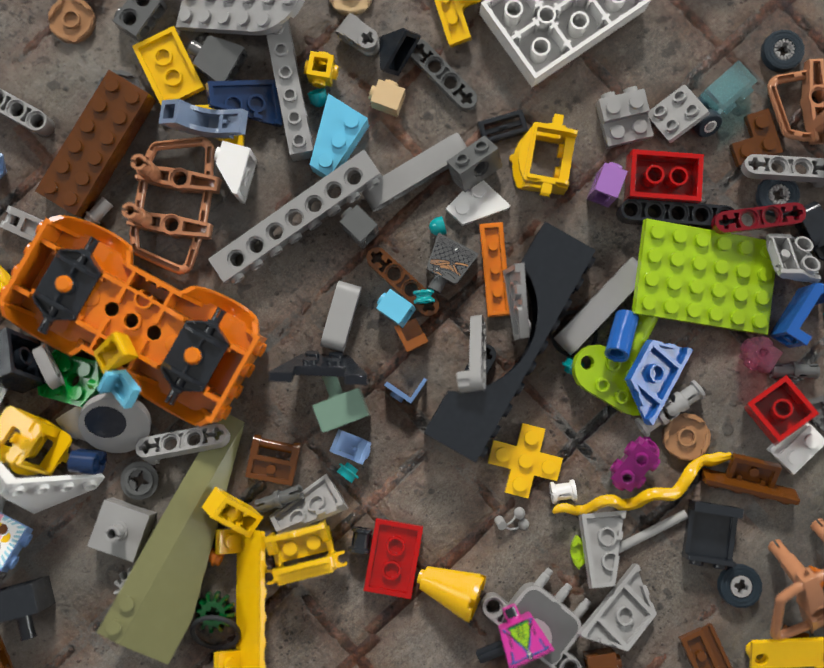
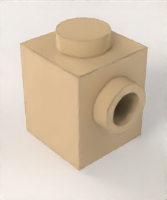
M379 79L377 85H373L369 92L368 99H371V108L398 117L405 98V89L399 87L392 80L386 79L383 81Z

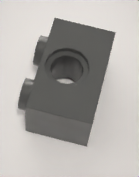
M485 135L447 161L451 179L464 192H467L502 168L499 148Z

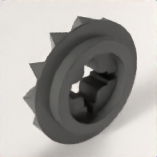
M147 462L131 463L121 474V488L132 499H146L153 495L159 486V475L155 467ZM143 473V479L149 483L141 484L138 488V482L135 479H131V477H139Z

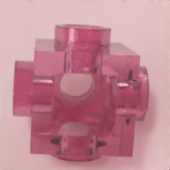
M757 336L748 338L743 342L740 347L742 352L738 358L743 360V365L752 371L758 370L761 373H769L783 352L774 347L773 341L769 338Z

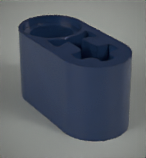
M82 448L72 450L68 459V471L90 475L102 473L106 467L107 453L105 451Z

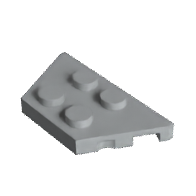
M632 564L576 633L578 636L623 651L630 650L657 615L654 605L649 599L648 588L646 585H643L639 574L641 569L638 564Z

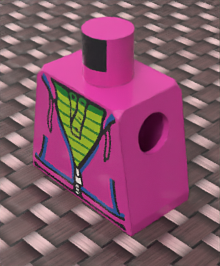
M515 603L502 608L506 622L499 624L498 628L510 668H517L554 651L551 643L530 612L520 615Z

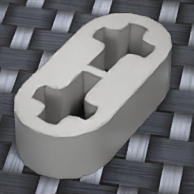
M43 344L33 349V356L48 386L54 390L65 384L63 376L48 347Z

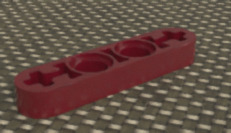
M792 202L723 211L713 217L711 226L718 234L792 226L805 219L806 209L802 204ZM792 210L793 212L798 213V216L796 217L786 216L783 218L784 213H788ZM766 211H772L775 214L776 220L774 223L766 221ZM744 213L752 217L753 222L751 226H745L742 223L741 217ZM722 219L724 221L734 219V223L725 226V228L724 225L719 224V221Z

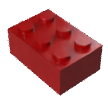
M632 149L626 158V171L628 172L625 177L624 201L627 199L700 203L702 201L704 154Z

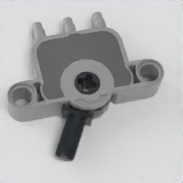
M550 568L542 572L535 582H528L522 585L509 603L495 592L486 593L482 597L481 606L484 614L497 625L506 622L502 608L515 603L520 615L525 612L531 613L554 651L539 657L549 667L563 668L565 663L571 661L575 663L574 668H582L578 659L569 649L579 637L576 633L582 627L580 619L588 610L591 601L585 598L573 612L562 603L572 589L569 583L561 587L555 596L543 588L553 574ZM490 600L499 602L496 610L491 611L486 608ZM502 639L476 650L480 663H485L505 654Z

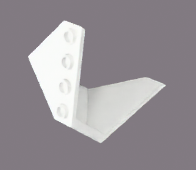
M0 386V404H1V402H2V400H3V397H4V395H5V393H6V391H7V388H4V387H1V386ZM0 462V496L35 514L96 489L105 476L99 473L96 475L80 474L15 479Z

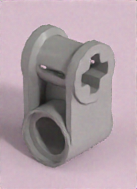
M349 13L335 31L336 35L364 55H376L379 51L377 32L363 23L357 16Z

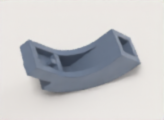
M181 99L162 100L159 124L188 134L232 139L234 135H245L248 111L242 108L227 110L207 109L192 105Z

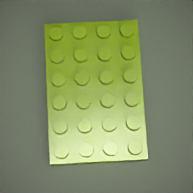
M644 219L632 304L633 313L648 317L768 335L775 270L767 250L766 240L731 233L718 234L714 230Z

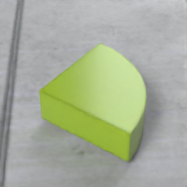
M575 535L571 542L570 555H572L571 559H573L572 561L575 566L580 569L585 564L582 539Z

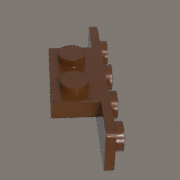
M733 453L725 473L702 468L703 481L712 488L721 487L730 489L738 494L747 493L760 499H773L785 505H799L800 503L795 489L776 485L782 470L779 463Z

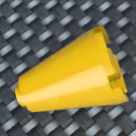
M427 566L425 570L421 569L417 578V583L420 584L419 589L468 623L472 620L481 599V590H484L486 576L478 573Z

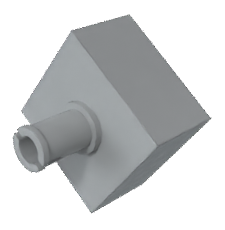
M114 497L105 499L87 546L134 562L139 558L146 545L157 512Z

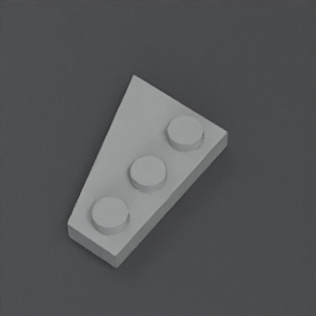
M517 263L503 270L514 340L528 338L531 332V323L528 319L524 263Z
M326 473L300 492V494L304 493V499L286 504L285 508L277 509L269 515V518L276 532L280 534L303 528L348 509L332 479Z
M627 510L578 515L589 589L611 587L616 584L620 558L618 552L620 541L623 538V519L626 518Z

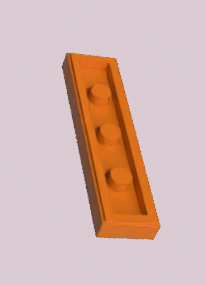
M503 222L479 224L487 318L510 316L503 270L507 269Z

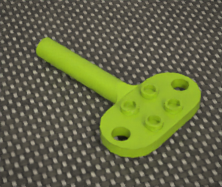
M638 316L639 321L629 359L625 362H615L608 359L604 353L606 347L602 345H588L580 349L574 356L571 365L572 376L576 384L622 413L632 416L641 415L627 386L625 377L659 318ZM584 356H588L591 360L588 369H584L581 365V360Z

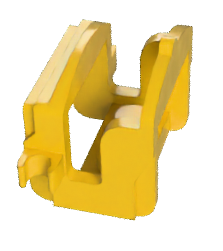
M554 114L552 123H533L532 127L519 141L514 154L510 155L509 161L512 163V174L517 189L540 192L541 196L549 197L551 193L564 195L567 191L575 139L578 131L563 125L564 115ZM535 140L559 144L556 157L560 158L559 167L555 166L553 178L530 174Z
M9 406L3 411L0 416L1 463H7L12 471L26 476L36 474L52 475L58 464H61V462L67 463L70 455L68 448L72 443L70 434L45 418L13 406ZM15 428L21 431L20 434L15 432L9 440L14 443L12 447L4 445ZM47 439L53 442L52 447L40 465L24 461L25 458L32 459L36 457Z
M325 519L316 525L280 534L272 532L264 537L268 555H273L275 567L269 568L266 573L273 574V580L268 581L267 585L277 583L279 586L331 573L339 567L346 566L348 563L347 561L342 563L338 560V556L344 554L345 551L336 552L330 525H327ZM328 551L326 557L284 567L283 562Z

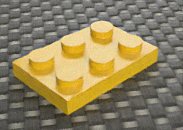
M174 26L132 46L160 105L162 100H185L205 90Z

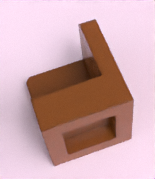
M415 318L408 321L403 328L399 325L394 327L407 353L429 342Z

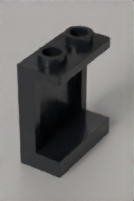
M689 499L682 557L688 559L689 564L704 566L705 562L712 563L713 568L727 570L728 566L736 567V562L733 561L737 521L738 518L743 519L744 509Z

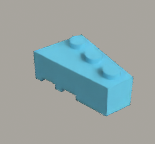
M330 94L327 96L310 161L312 171L322 178L347 161L369 127L367 117Z

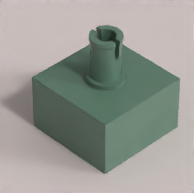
M322 376L329 397L325 401L312 405L322 433L370 416L360 388L343 392L337 377Z

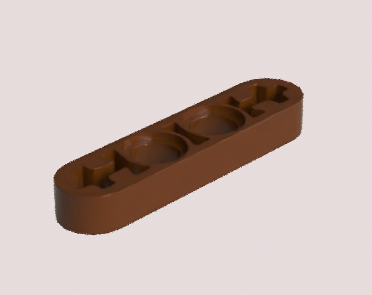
M379 247L369 250L366 257L368 265L404 299L413 304L419 313L425 317H431L438 312L439 302L434 295H432V298L435 299L433 304L434 310H427L426 312L423 310L424 304H414L413 301L416 299V296L410 297L406 295L404 290L408 284H415L418 290H425L426 288L385 250ZM381 253V259L385 264H387L388 260L392 262L386 266L383 273L380 271L383 266L379 262L372 263V254L379 255ZM391 268H397L401 272V277L396 281L390 280L387 276Z

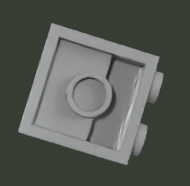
M632 86L624 89L623 94L615 95L614 91L602 94L601 99L597 101L596 109L607 149L650 139L654 136L648 116L650 109L645 89L638 90L637 86Z

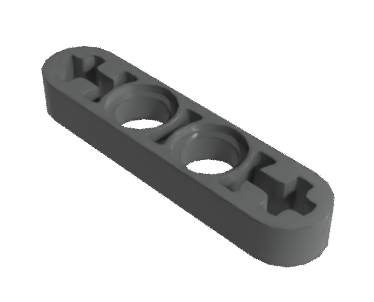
M420 39L416 48L420 49L422 47L423 55L427 59L423 64L424 57L420 53L415 55V49L410 59L461 111L468 112L473 110L477 102L475 91L426 41ZM431 62H438L441 65V69L439 72L433 73L429 71L428 65ZM448 78H453L456 80L457 86L454 89H448L445 87L444 81ZM461 87L463 88V89L461 90V94H462L464 97H466V98H467L468 96H470V97H471V100H470L471 104H469V103H467V102L464 103V104L462 103V99H463V98H462V96L458 93V91L460 90Z

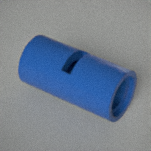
M623 309L615 313L604 352L605 356L612 361L625 362L629 359L639 321L638 315L634 314L633 311Z

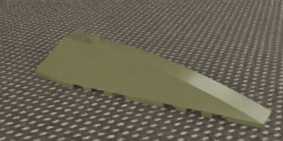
M230 414L226 420L222 419L220 422H217V424L224 425L230 432L229 443L222 448L198 453L97 631L98 634L121 646L165 664L170 663L194 618L197 600L200 595L201 585L219 523L212 519L202 506L215 486L227 492L236 453L238 452L245 422ZM219 431L214 438L219 440L220 435L223 434Z

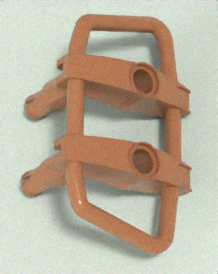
M808 59L804 62L803 71L779 74L772 77L768 82L767 92L783 136L802 142L809 141L810 145L824 144V60ZM802 80L800 106L806 132L790 128L777 90L778 84ZM811 96L816 97L818 103H815Z
M194 137L155 141L149 146L145 156L136 154L131 158L134 161L131 162V166L137 171L135 179L139 183L135 204L131 202L124 204L122 208L125 211L122 210V214L129 220L126 221V225L130 227L129 236L133 254L175 274H186L194 267L202 239L212 240L214 226L207 222L212 194H220L222 180L214 176L215 149L209 139ZM199 146L205 148L204 174L184 168L160 167L153 163L159 150ZM181 176H187V180L183 185H177V181ZM148 184L176 190L181 193H203L198 220L180 217L175 214L150 213L144 210ZM178 221V228L175 231H170V224ZM140 229L167 235L172 238L192 239L185 263L178 265L141 248L139 240Z
M820 518L818 522L821 525L815 520L810 528L824 542V519ZM776 539L775 542L778 546L772 541L768 545V550L780 562L782 569L794 584L779 593L775 599L770 635L773 639L778 640L791 638L808 630L813 634L814 631L822 627L824 628V592L820 585V582L824 581V569L814 573L809 567L805 568L795 555L790 553L780 539ZM797 595L796 602L799 606L803 622L781 630L785 603Z

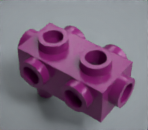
M639 436L635 442L630 441L624 450L625 455L621 460L617 458L611 465V479L617 489L621 491L627 489L630 492L635 487L640 489L646 480L644 475L648 470L655 471L660 464V449L650 437L644 436L642 438Z

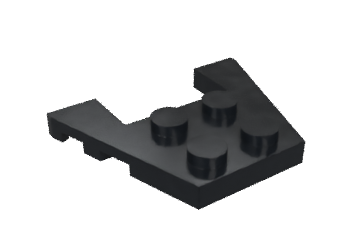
M306 351L305 354H300L269 371V382H292L295 375L344 377V384L367 385V374L349 355H343L342 352L338 351L329 352V354H320L319 351Z

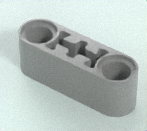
M338 281L323 331L321 347L344 352L359 302L361 286Z

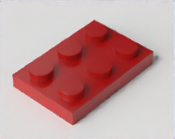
M376 518L363 591L411 599L423 526Z

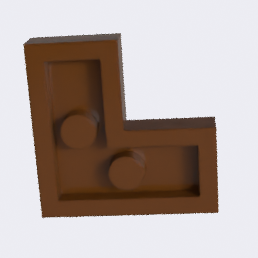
M769 108L746 115L744 120L750 138L732 143L729 146L736 168L742 166L745 159L752 154L779 155L783 153Z

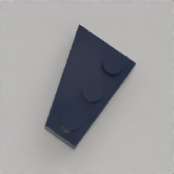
M275 79L206 82L209 108L216 110L242 108L248 111V119L276 127L283 125Z

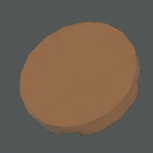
M58 0L52 5L48 13L50 30L59 40L66 43L77 44L85 41L92 35L96 26V17L93 9L84 0Z
M681 413L662 429L664 448L677 459L694 460L702 456L710 445V430L705 421L695 414Z

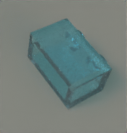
M738 60L707 87L699 97L708 103L710 109L716 110L719 114L723 112L727 115L737 106L734 102L738 98L744 100L754 91L752 86L758 80Z

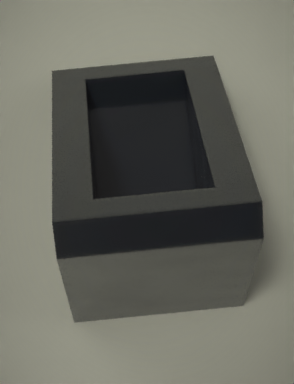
M401 28L380 36V69L383 72L399 76L419 42L421 35Z

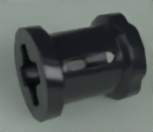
M352 526L353 537L348 551L358 554H369L368 542L373 529Z

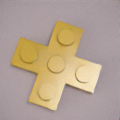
M521 423L516 446L493 440L487 463L510 469L505 493L529 498L534 475L558 481L563 458L540 452L546 429Z

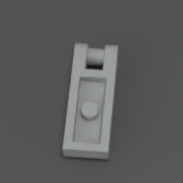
M8 205L6 212H8L5 220L1 221L0 227L33 241L37 226L44 220ZM19 217L20 220L18 222V225L15 226L14 222L16 218Z

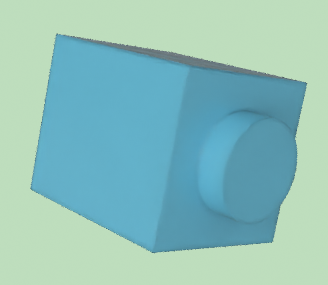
M391 289L387 293H383L377 301L378 306L376 309L401 328L405 326L416 311L413 304Z

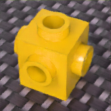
M310 51L309 60H306L304 66V74L307 75L309 83H312L317 88L332 87L333 79L337 80L339 66L335 63L334 55L327 52Z

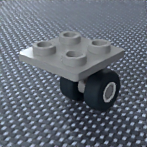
M682 85L648 113L649 119L669 143L675 141L692 127L700 137H709L717 132L722 124L721 115L716 110L711 109L710 103L703 97H696L686 85Z

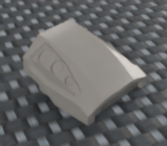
M767 234V250L773 268L779 277L813 284L821 280L820 275H818L821 264L810 253L814 245L809 238L804 236L795 238L791 234Z

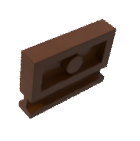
M710 622L706 626L696 628L678 637L692 668H732L717 633Z

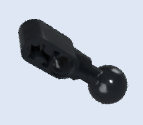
M813 201L804 206L806 217L802 222L795 224V227L800 236L807 237L812 241L814 245L812 251L815 252L818 259L824 262V211L818 202ZM792 211L791 216L796 217L798 213Z

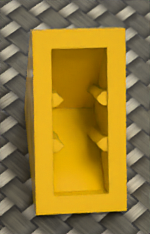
M120 332L112 333L93 352L103 374L107 371H113L139 357L129 336Z

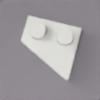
M483 180L467 192L462 191L450 203L446 211L464 226L497 212L506 211L511 205Z

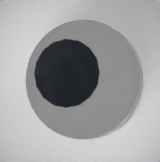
M103 393L92 397L84 404L79 415L78 428L82 437L93 447L110 453H125L135 450L137 442L149 436L152 421L148 409L139 400L136 399L132 408L123 409L112 393Z

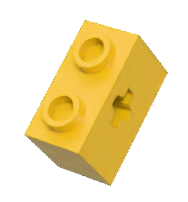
M216 486L202 506L212 519L249 538L263 518L251 505Z

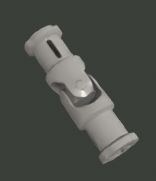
M692 380L688 387L680 392L676 391L666 400L654 425H646L642 418H636L635 423L643 435L649 437L650 432L660 425L665 426L680 412L687 411L690 408L689 406L697 400L705 399L706 394L702 387L695 380Z

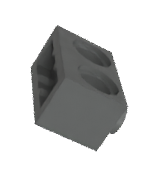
M127 0L123 7L116 11L113 22L119 30L137 42H141L147 38L168 8L164 0H149L146 6H141V4L147 0ZM136 19L133 25H128L130 20Z
M358 205L354 208L349 207L341 215L342 220L340 223L343 230L362 249L379 234L378 225Z

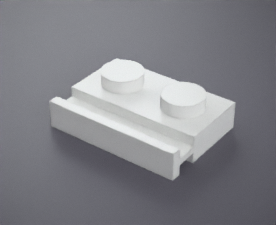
M807 423L776 446L772 443L767 450L774 455L776 460L790 474L794 475L824 446V437L811 424Z

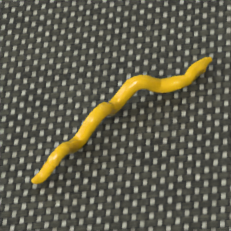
M717 452L705 454L692 460L672 488H649L627 499L612 494L602 495L585 505L560 503L553 508L552 513L565 512L578 516L580 514L593 513L600 508L608 506L620 511H629L641 508L653 500L675 501L687 491L703 466L713 467L731 459L732 453Z

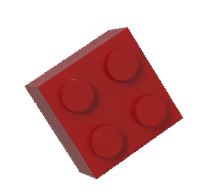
M787 375L752 399L744 407L745 411L774 446L819 414Z

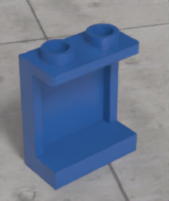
M814 283L798 288L769 336L788 348L807 345L812 337L800 330V327L814 305L824 303V284Z

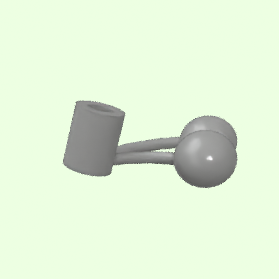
M522 507L515 508L514 518L508 523L505 522L502 516H497L494 519L499 530H504L505 528L508 530H517L519 528L526 530L529 527L528 520L524 518L525 510ZM515 519H520L518 522V527H507Z

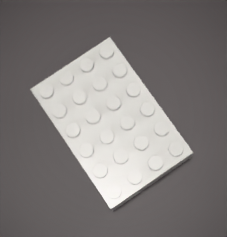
M484 0L481 2L479 14L530 86L534 87L643 13L651 0Z

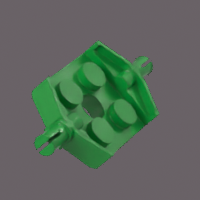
M54 350L51 354L63 376L65 384L54 390L47 383L37 387L38 395L83 407L92 397L103 394L99 393L97 388L104 374L97 360L94 361L78 356L71 357L58 350ZM79 375V382L73 387V379Z

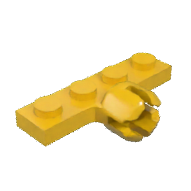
M434 0L450 48L472 40L464 16V9L481 2V0Z

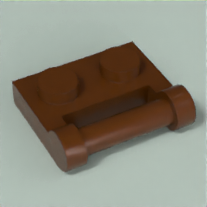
M255 434L245 477L293 486L302 444L297 442L290 444L264 439L261 435ZM261 447L291 453L290 460L260 455L259 449Z

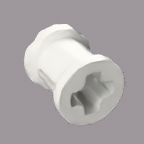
M574 479L569 480L568 483L554 484V482H550L549 489L553 504H556L557 501L568 499L577 501V489Z

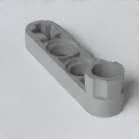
M752 154L745 159L741 166L742 173L752 179L811 182L817 188L824 186V158ZM751 162L754 163L755 167H758L756 170H753V166H749ZM771 164H780L783 172L777 173L773 171ZM795 165H803L806 168V174H799L795 169Z
M483 314L470 317L469 370L457 372L460 393L486 389L487 331Z
M211 424L144 437L137 442L135 450L144 461H147L150 465L159 464L161 459L222 448L229 443L230 432L222 424ZM220 431L223 435H220L219 440H216L214 437ZM200 435L201 439L197 445H189V440L192 436ZM171 439H176V447L172 450H166L167 442Z

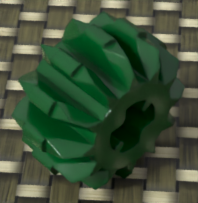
M216 591L214 596L211 592H207L205 598L200 597L198 599L200 606H196L195 612L200 615L195 617V620L202 616L212 615L214 612L211 613L210 610L213 607L217 608L216 612L219 611L218 616L228 619L234 618L236 613L229 609H232L235 603L226 602L230 597L228 594L221 598V591ZM209 620L203 621L200 629L203 630L206 626H209V633L212 634L215 628L221 633L224 630V626L229 627L230 625L220 621Z

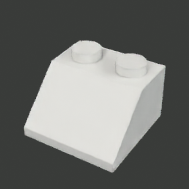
M222 141L221 147L216 149L214 160L231 192L240 203L245 204L258 160L250 148Z

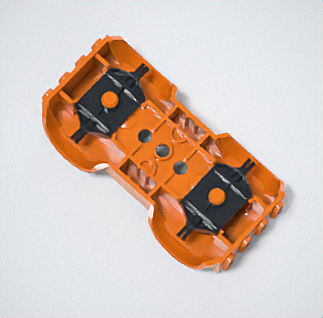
M58 215L49 219L45 218L44 221L40 222L36 228V235L33 241L27 244L23 251L24 256L21 262L13 268L10 281L0 290V311L2 316L41 342L71 357L83 350L94 356L93 352L112 333L120 332L129 336L139 357L117 369L128 371L141 389L139 395L196 427L220 422L222 419L226 420L232 410L230 406L234 398L238 399L244 389V386L241 384L245 377L249 378L256 367L253 364L257 356L261 357L267 348V344H265L267 338L260 335L257 316L244 305L219 292L199 286H190L181 291L133 264L132 246L120 236L97 224L66 215ZM110 302H115L119 307V311L115 316H109L105 311L107 304ZM131 314H135L138 317V324L133 328H130L126 322L127 317ZM151 326H158L161 330V336L156 340L148 337L147 332Z

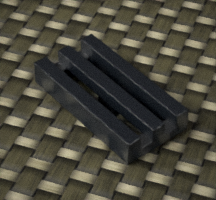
M522 109L477 122L481 137L484 135L487 137V135L522 125V128L489 137L488 139L492 143L528 132ZM516 117L520 119L488 130L484 128Z

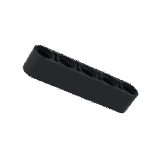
M627 199L617 208L616 216L624 224L642 225L644 219H653L713 230L711 226L713 217L720 212L734 209L727 205ZM624 207H631L634 215L631 217L627 216L624 212ZM648 208H652L657 212V218H651L648 215ZM672 210H676L679 212L680 220H676L672 217ZM696 211L703 215V222L696 219ZM734 219L729 220L726 223H722L721 221H719V224L724 225V228L725 226L734 223Z

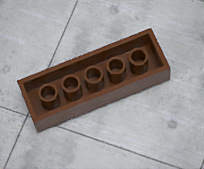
M108 70L35 192L73 215L84 219L85 212H89L157 100L146 91Z

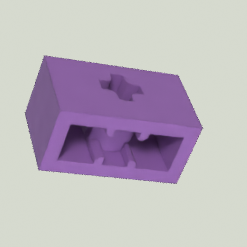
M604 163L596 173L587 200L609 207L618 198L628 171L623 170L622 166L617 163Z

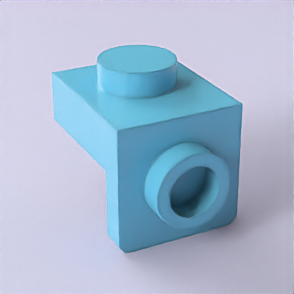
M127 370L105 372L97 388L99 393L112 392L123 409L132 408L141 391Z

